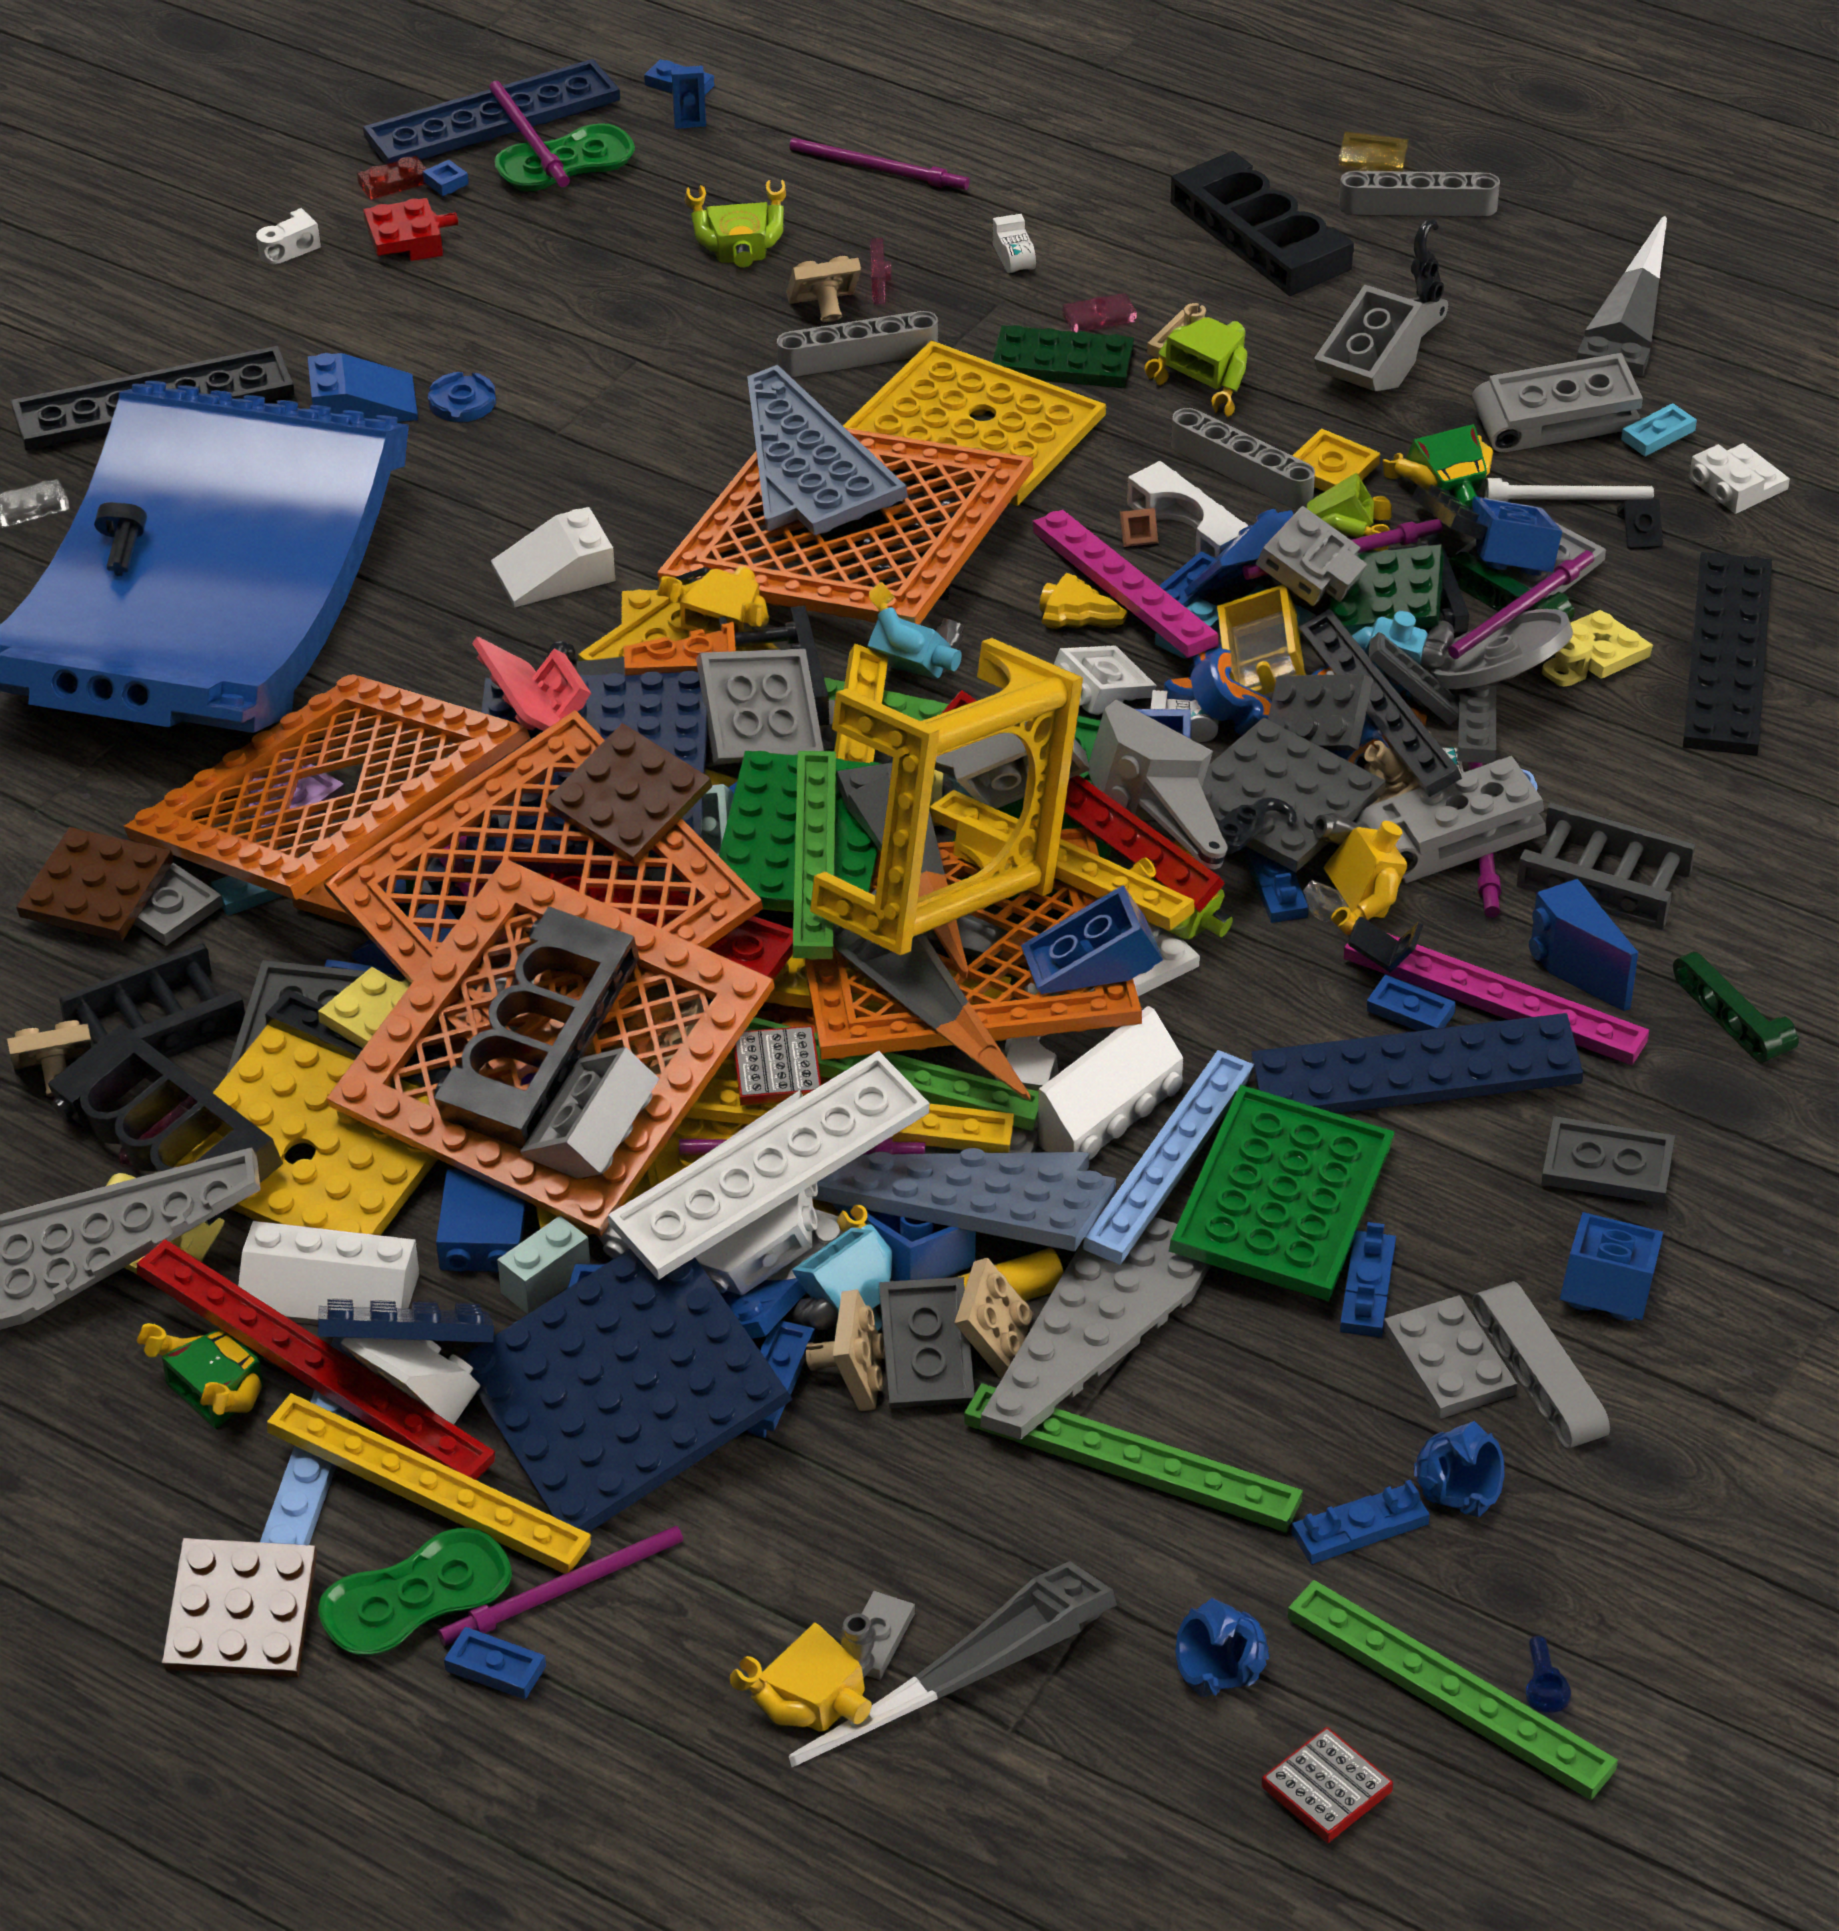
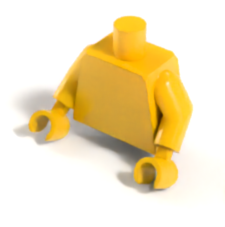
M739 566L733 574L719 569H712L702 579H698L685 586L676 578L669 576L661 577L656 595L669 597L671 602L680 603L681 628L689 631L703 629L705 634L719 631L718 618L726 617L727 623L734 622V633L751 631L752 627L763 628L768 624L769 617L765 599L759 595V584L755 581V574L745 566Z

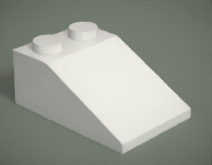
M590 507L574 509L567 513L555 515L491 560V566L514 608L615 581L613 547Z
M345 1337L341 1342L371 1372L453 1425L481 1387L470 1375L473 1368L454 1354L449 1359L438 1354L441 1348L431 1340Z

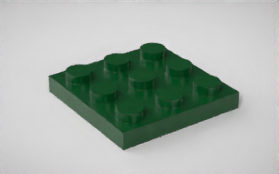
M1418 546L1415 548L1357 554L1358 558L1367 563L1360 581L1341 602L1331 596L1330 610L1351 636L1364 627H1373L1377 618L1385 617L1393 620L1394 615L1399 611L1409 612L1415 617L1414 627L1421 629L1438 626L1444 558L1442 546Z

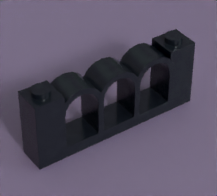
M1228 152L1171 176L1170 203L1288 296L1295 295L1352 270L1354 242L1334 227L1327 229L1326 223L1321 217L1313 213L1298 211V202L1292 195L1283 191L1270 190V182L1265 174L1253 170V165L1236 152ZM1237 200L1230 204L1224 205L1225 203H1228L1230 201ZM1262 221H1266V222H1264V223H1261V224H1259V225H1257V226L1252 227V225H1254V224H1256V223H1259V222H1262ZM1293 242H1297V243H1294V244H1292V245H1290V246H1287V247H1285V248H1283V249L1279 248V247H1281V246H1283V245H1286V244H1289V243H1293Z
M549 906L542 918L537 919L531 927L529 939L532 945L526 947L518 956L515 965L518 985L510 986L499 992L491 1002L488 1013L492 1029L477 1034L465 1045L461 1056L463 1069L453 1065L446 1079L443 1078L439 1081L434 1093V1099L442 1120L461 1125L466 1129L521 1149L578 1059L583 1057L640 959L633 935ZM555 968L567 970L591 979L579 1001L532 984V981L545 970ZM524 1013H536L565 1023L553 1046L512 1032L505 1027L512 1018ZM501 1057L515 1059L539 1068L526 1091L479 1074V1070L485 1063Z
M122 1024L48 1083L55 1098L51 1103L62 1118L68 1120L71 1117L82 1127L90 1124L93 1133L99 1140L108 1144H121L129 1162L133 1167L142 1171H156L157 1173L176 1168L174 1166L178 1161L214 1131L221 1135L223 1139L195 1162L252 1147L257 1156L260 1183L283 1164L273 1138ZM144 1078L153 1083L125 1107L114 1112L104 1113L112 1104ZM179 1104L188 1110L162 1133L153 1138L139 1140L145 1132ZM230 1208L208 1219L205 1223L210 1226Z

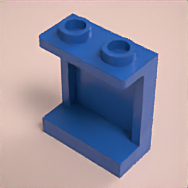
M447 1169L436 1239L439 1269L499 1272L497 1259L522 1242L526 1211H530L531 1203L462 1170Z

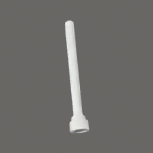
M1486 478L1484 486V498L1508 502L1509 499L1647 500L1654 497V488L1652 486L1509 485L1508 482H1502L1501 478Z

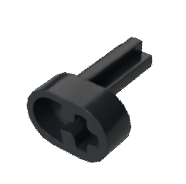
M108 502L98 507L94 526L101 534L114 537L107 570L114 571L116 576H122L123 572H128L136 538L141 537L144 533L147 514L137 505Z

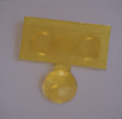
M1345 131L1339 155V165L1360 167L1358 171L1384 170L1403 172L1408 150V139Z

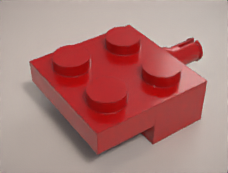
M427 198L409 199L406 202L388 205L379 204L363 209L364 220L377 256L403 251L408 252L411 261L443 256L440 228L458 226L456 212L437 215L431 210Z

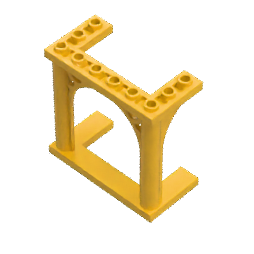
M990 638L981 643L977 678L1003 690L992 696L926 720L918 721L847 688L836 692L832 730L893 757L876 896L827 872H822L814 876L810 912L901 956L911 951L912 938L914 936L1026 890H1030L1040 896L1052 893L1083 677ZM1000 733L1016 735L1023 743L1027 752L1029 768L1023 810L1011 836L969 816L958 819L953 855L979 866L981 871L918 898L936 757Z

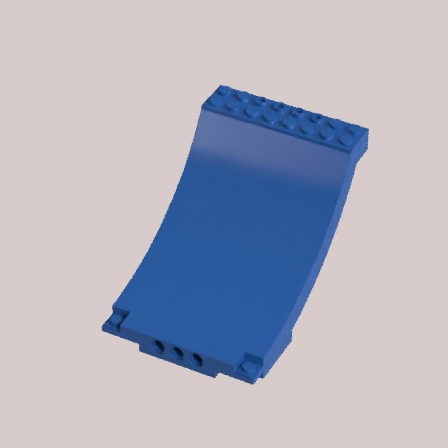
M145 381V384H132V389L120 391L108 435L89 489L67 535L50 565L30 594L0 624V692L29 696V705L164 727H171L184 721L254 733L280 721L283 716L292 713L294 690L306 676L326 643L346 602L374 529L392 470L405 466L409 425L397 423L398 418L394 416L377 415L376 419L364 418V412L344 410L343 414L331 413V408L327 406L311 405L310 409H300L297 402L278 400L277 404L265 403V398L260 396L246 395L244 399H233L231 392L216 390L211 391V394H200L199 388L193 386H178V389H166V383L159 381ZM103 503L133 504L141 507L147 514L144 533L141 537L136 538L128 572H123L122 576H116L114 571L107 570L114 537L101 534L94 526L98 507Z

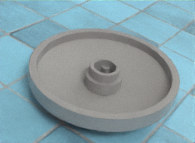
M1538 609L1526 611L1458 659H1453L1447 652L1444 655V663L1436 669H1430V672L1443 688L1448 689L1470 688L1510 679L1535 667L1561 650L1572 638L1573 629L1568 615L1561 610ZM1470 630V631L1466 632L1465 634H1463V635L1457 637V638L1455 639L1454 643L1457 642V641H1458L1459 639H1461L1462 637H1464L1465 635H1467V634H1468L1469 632H1471L1472 630Z

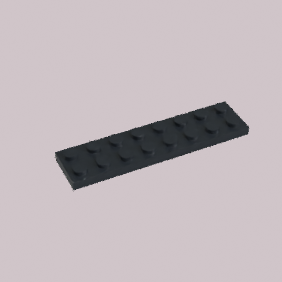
M278 346L13 399L11 404L25 450H31L35 448L42 449L50 445L69 441L76 442L98 435H108L119 399V392L132 389V384H145V381L166 383V389H178V386L198 387L200 394H211V391L214 390L231 392L233 399H244V396L251 395L264 397L265 401L279 400L283 397L295 395L293 382Z
M1719 552L1700 553L1682 748L1754 756L1758 754L1772 559L1757 556L1727 555Z

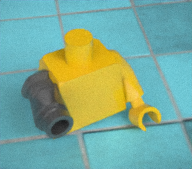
M1336 813L1318 815L1313 823L1314 835L1322 838L1324 841L1340 845L1325 864L1324 870L1348 905V907L1336 909L1332 913L1331 920L1344 934L1351 935L1355 921L1359 917H1363L1367 921L1372 917L1385 918L1390 906L1396 901L1398 887L1407 869V862L1395 846L1402 835V829L1391 821H1383L1378 830L1371 829L1364 821L1359 820L1355 823Z
M859 1613L852 1614L843 1622L840 1645L820 1625L814 1622L763 1672L760 1663L755 1658L744 1657L739 1662L741 1669L747 1672L749 1678L745 1677L738 1669H735L730 1674V1684L733 1688L740 1691L749 1689L752 1692L751 1699L778 1725L808 1726L820 1732L826 1731L841 1716L858 1725L867 1718L872 1707L871 1701L862 1695L865 1691L863 1678L872 1670L875 1662L871 1651L874 1647L876 1631L870 1624L867 1616Z

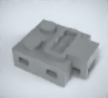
M1302 506L1263 547L1256 565L1314 606L1324 596L1325 592L1341 602L1360 581L1367 563L1357 557L1361 547Z

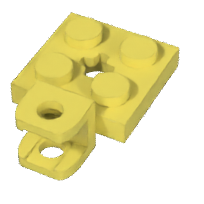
M1598 610L1571 622L1573 629L1572 638L1561 650L1555 653V658L1544 663L1541 673L1557 685L1563 687L1585 680L1588 670L1602 679L1649 658L1653 644L1642 638L1637 632L1630 630L1615 620L1610 614ZM1556 671H1561L1566 674H1559Z

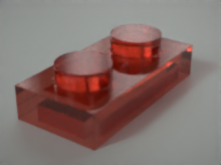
M417 156L404 157L393 163L374 166L369 170L358 172V184L370 200L426 184L423 179V171L427 169Z

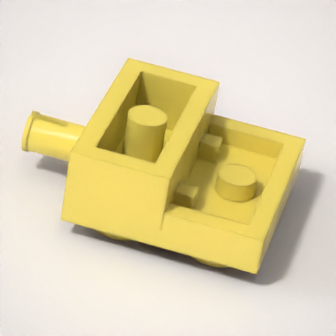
M371 967L318 1010L319 1022L359 1047L364 1048L411 983L407 979L403 981L393 980Z

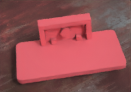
M476 637L472 643L479 653L477 659L491 672L490 679L504 692L502 698L516 711V720L529 730L533 731L535 728L545 731L574 710L577 712L581 710L592 694L566 654L555 648L536 672L525 660L480 637Z

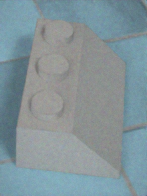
M627 1047L579 1058L520 1153L528 1159L576 1179L604 1173L612 1164L614 1159L612 1155L619 1143L624 1141L632 1132V1122L637 1114L651 1101L653 1096L651 1092L659 1078Z

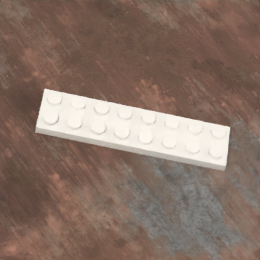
M877 1051L608 1214L609 1225L659 1280L929 1114V1102L880 1051Z

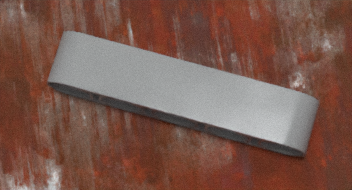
M1349 171L1344 173L1340 179L1339 208L1344 213L1352 215L1490 216L1497 212L1500 180L1491 173Z
M917 311L785 332L777 338L778 366L790 377L911 359L931 340L938 343V317L932 312Z
M1183 408L1175 411L1173 414L1171 446L1176 452L1288 507L1300 509L1304 506L1306 508L1307 503L1313 499L1315 469L1310 464L1196 409Z
M1512 1281L1474 1294L1473 1308L1477 1320L1560 1443L1566 1449H1570L1609 1435L1610 1423L1603 1405L1520 1285Z

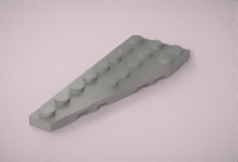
M252 1147L0 1214V1330L34 1319L147 1255L164 1239L170 1242L260 1191L257 1156Z
M1154 1217L1121 1265L1083 1250V1239L983 1410L980 1427L1021 1440L1052 1415L1055 1406L1068 1395L1074 1397L1083 1389V1383L1093 1375L1099 1377L1140 1343V1337L1153 1326L1159 1328L1168 1321V1314L1177 1307L1184 1308L1192 1301L1211 1265L1169 1252L1170 1240L1176 1229V1223Z

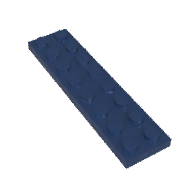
M594 59L502 85L531 126L547 124L558 118L577 115L582 111L595 107H604L609 103L620 100V89ZM490 89L363 126L364 138L389 169L402 167L407 163L424 158H432L437 154L451 150H459L481 141H490L495 137L508 133L520 132Z
M1567 1013L1251 1051V1062L1254 1064L1253 1071L1257 1090L1333 1113L1583 1083V1070Z

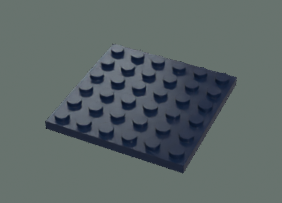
M629 1249L493 1336V1342H484L460 1357L473 1368L470 1375L481 1385L476 1393L553 1516L587 1533L792 1401L782 1382L695 1257L658 1280L637 1255Z

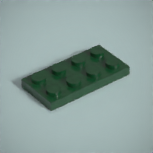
M1001 325L992 363L1041 381L1125 388L1134 350V337L1118 334H1093L1085 331H1060L1052 328H1027L1019 325Z

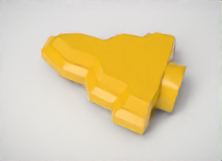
M1068 573L1060 579L1057 585L1046 583L1041 593L1039 609L1044 612L1042 624L1047 628L1059 629L1065 626L1078 629L1086 625L1116 628L1118 625H1122L1127 618V610L1109 597L1099 595L1098 591L1085 584V581Z

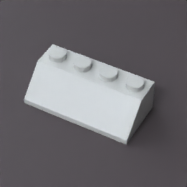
M1147 1006L1142 1010V1024L1121 1026L1039 1088V1147L1047 1152L1089 1153L1090 1160L1112 1139L1122 1136L1130 1125L1141 1117L1148 1116L1156 1105L1179 1091L1183 1083V1057L1153 1008Z
M253 1221L242 1250L238 1286L293 1322L318 1325L319 1306H327V1299L332 1298L352 1299L354 1307H370V1300L396 1301V1308L408 1309L419 1276L415 1239Z

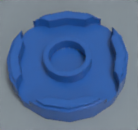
M463 372L443 375L430 386V392L428 393L429 408L434 415L443 420L452 422L473 421L484 417L492 411L496 404L495 386L490 379L478 373H472V376H463Z

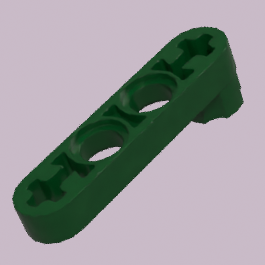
M1459 552L1449 559L1459 589L1498 612L1514 601L1512 595L1515 598H1519L1530 590L1497 569L1486 566L1485 562L1467 552ZM1485 580H1487L1491 584L1494 592H1492L1488 588ZM1557 592L1554 595L1551 594L1547 598H1542L1524 611L1556 609L1565 612L1569 620L1575 614L1574 607L1570 604L1569 598L1561 592Z
M1693 951L1674 960L1673 972L1679 985L1754 1060L1764 1063L1798 1046L1799 1036L1789 1018L1784 1016L1768 1021L1698 952Z

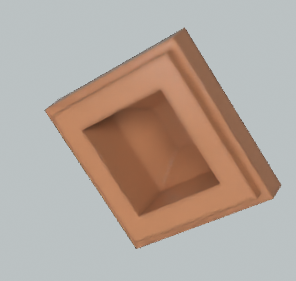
M1155 508L1119 512L1123 547L1159 543Z

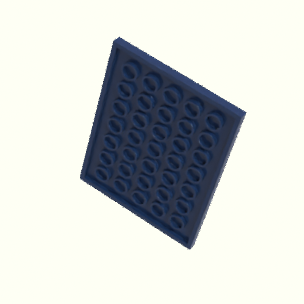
M647 672L642 675L628 676L620 673H610L607 675L579 674L592 694L578 713L604 740L623 723L705 774L707 708L703 703L698 672ZM485 678L481 713L520 724L515 718L517 713L514 708L502 698L504 695L502 689L490 678ZM535 728L533 731L527 729L531 739L543 732L538 728ZM555 772L552 785H561L573 772ZM545 780L539 783V785H545ZM523 794L521 806L540 807L543 794ZM704 796L682 817L701 839ZM514 801L507 806H513ZM492 815L489 828L509 829L511 815ZM519 815L516 829L536 830L538 816ZM546 817L543 830L563 831L565 820L560 817ZM482 823L476 826V828H482ZM571 825V831L582 832ZM467 836L465 850H477L479 837ZM487 837L485 851L504 852L507 838ZM514 838L512 852L531 853L534 839ZM541 839L539 853L559 854L561 840ZM569 840L566 854L586 855L588 841ZM596 841L593 855L613 856L614 852ZM653 849L649 851L648 858H661ZM464 859L465 873L473 872L475 859ZM483 860L480 874H493L502 861ZM512 861L534 872L583 871L584 864ZM592 864L590 871L611 870V865ZM619 865L618 870H638L639 866ZM646 867V869H666V867Z

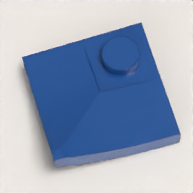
M794 1278L788 1280H764L743 1296L730 1291L720 1294L750 1338L754 1339L766 1336L807 1292L798 1279Z

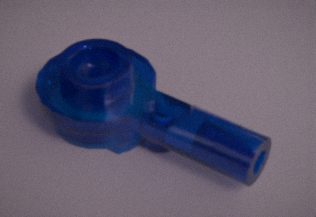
M1535 1636L1529 1640L1534 1671L1532 1679L1526 1686V1699L1536 1710L1546 1713L1558 1712L1566 1708L1570 1703L1571 1688L1559 1669L1552 1667L1545 1637Z

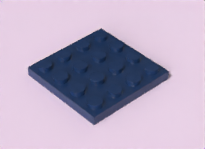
M332 1298L327 1299V1306H319L318 1308L319 1337L493 1342L494 1324L489 1313L482 1311L481 1304L455 1303V1310H440L437 1302L418 1301L413 1302L412 1309L396 1308V1301L370 1300V1307H354L352 1299Z

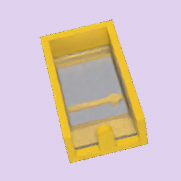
M1282 584L1217 606L1222 649L1231 651L1232 670L1229 674L1230 679L1264 695L1274 691L1277 676L1306 675L1297 622L1298 614L1289 590L1285 585Z

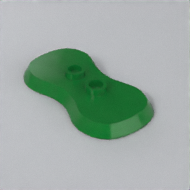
M601 123L586 125L564 137L544 142L549 151L557 155L561 160L563 170L568 177L581 173L616 170L624 166L635 151L633 140L624 130L615 125ZM529 143L509 146L495 157V166L498 172L517 190L537 191L556 183L553 177L545 173L541 167V160Z
M473 1528L447 1530L429 1539L409 1558L396 1565L384 1569L351 1574L333 1583L321 1596L318 1604L319 1617L328 1635L341 1648L362 1657L381 1655L394 1649L415 1629L435 1618L471 1611L482 1605L492 1603L509 1585L512 1577L511 1565L501 1546L485 1532Z

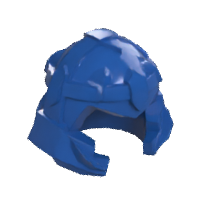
M1473 1421L1458 1426L1451 1431L1437 1433L1428 1439L1418 1454L1417 1462L1414 1464V1476L1418 1478L1417 1481L1423 1488V1494L1427 1500L1439 1505L1460 1509L1463 1514L1480 1517L1492 1504H1495L1501 1494L1505 1476L1504 1457L1499 1442L1493 1437L1492 1433L1487 1434Z
M1214 1598L1203 1603L1198 1609L1191 1608L1189 1614L1184 1617L1177 1632L1175 1652L1178 1669L1192 1690L1201 1697L1212 1694L1216 1696L1220 1689L1254 1684L1259 1678V1673L1267 1665L1266 1660H1269V1647L1260 1623L1249 1613L1237 1611L1230 1605Z

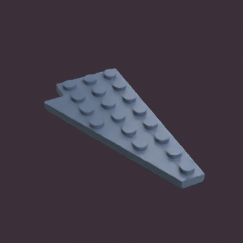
M775 365L747 376L764 517L768 531L799 520L815 536L820 533L829 532L834 527L852 520H858L866 514L881 508L890 507L894 503L908 498L906 485L782 368Z
M968 1148L958 1154L891 1155L887 1152H875L871 1155H860L818 1181V1193L812 1199L850 1207L862 1205L866 1210L1075 1251L1116 1192V1178L1102 1176L1096 1171H1087L1089 1168V1153L1086 1152L985 1153L977 1148Z

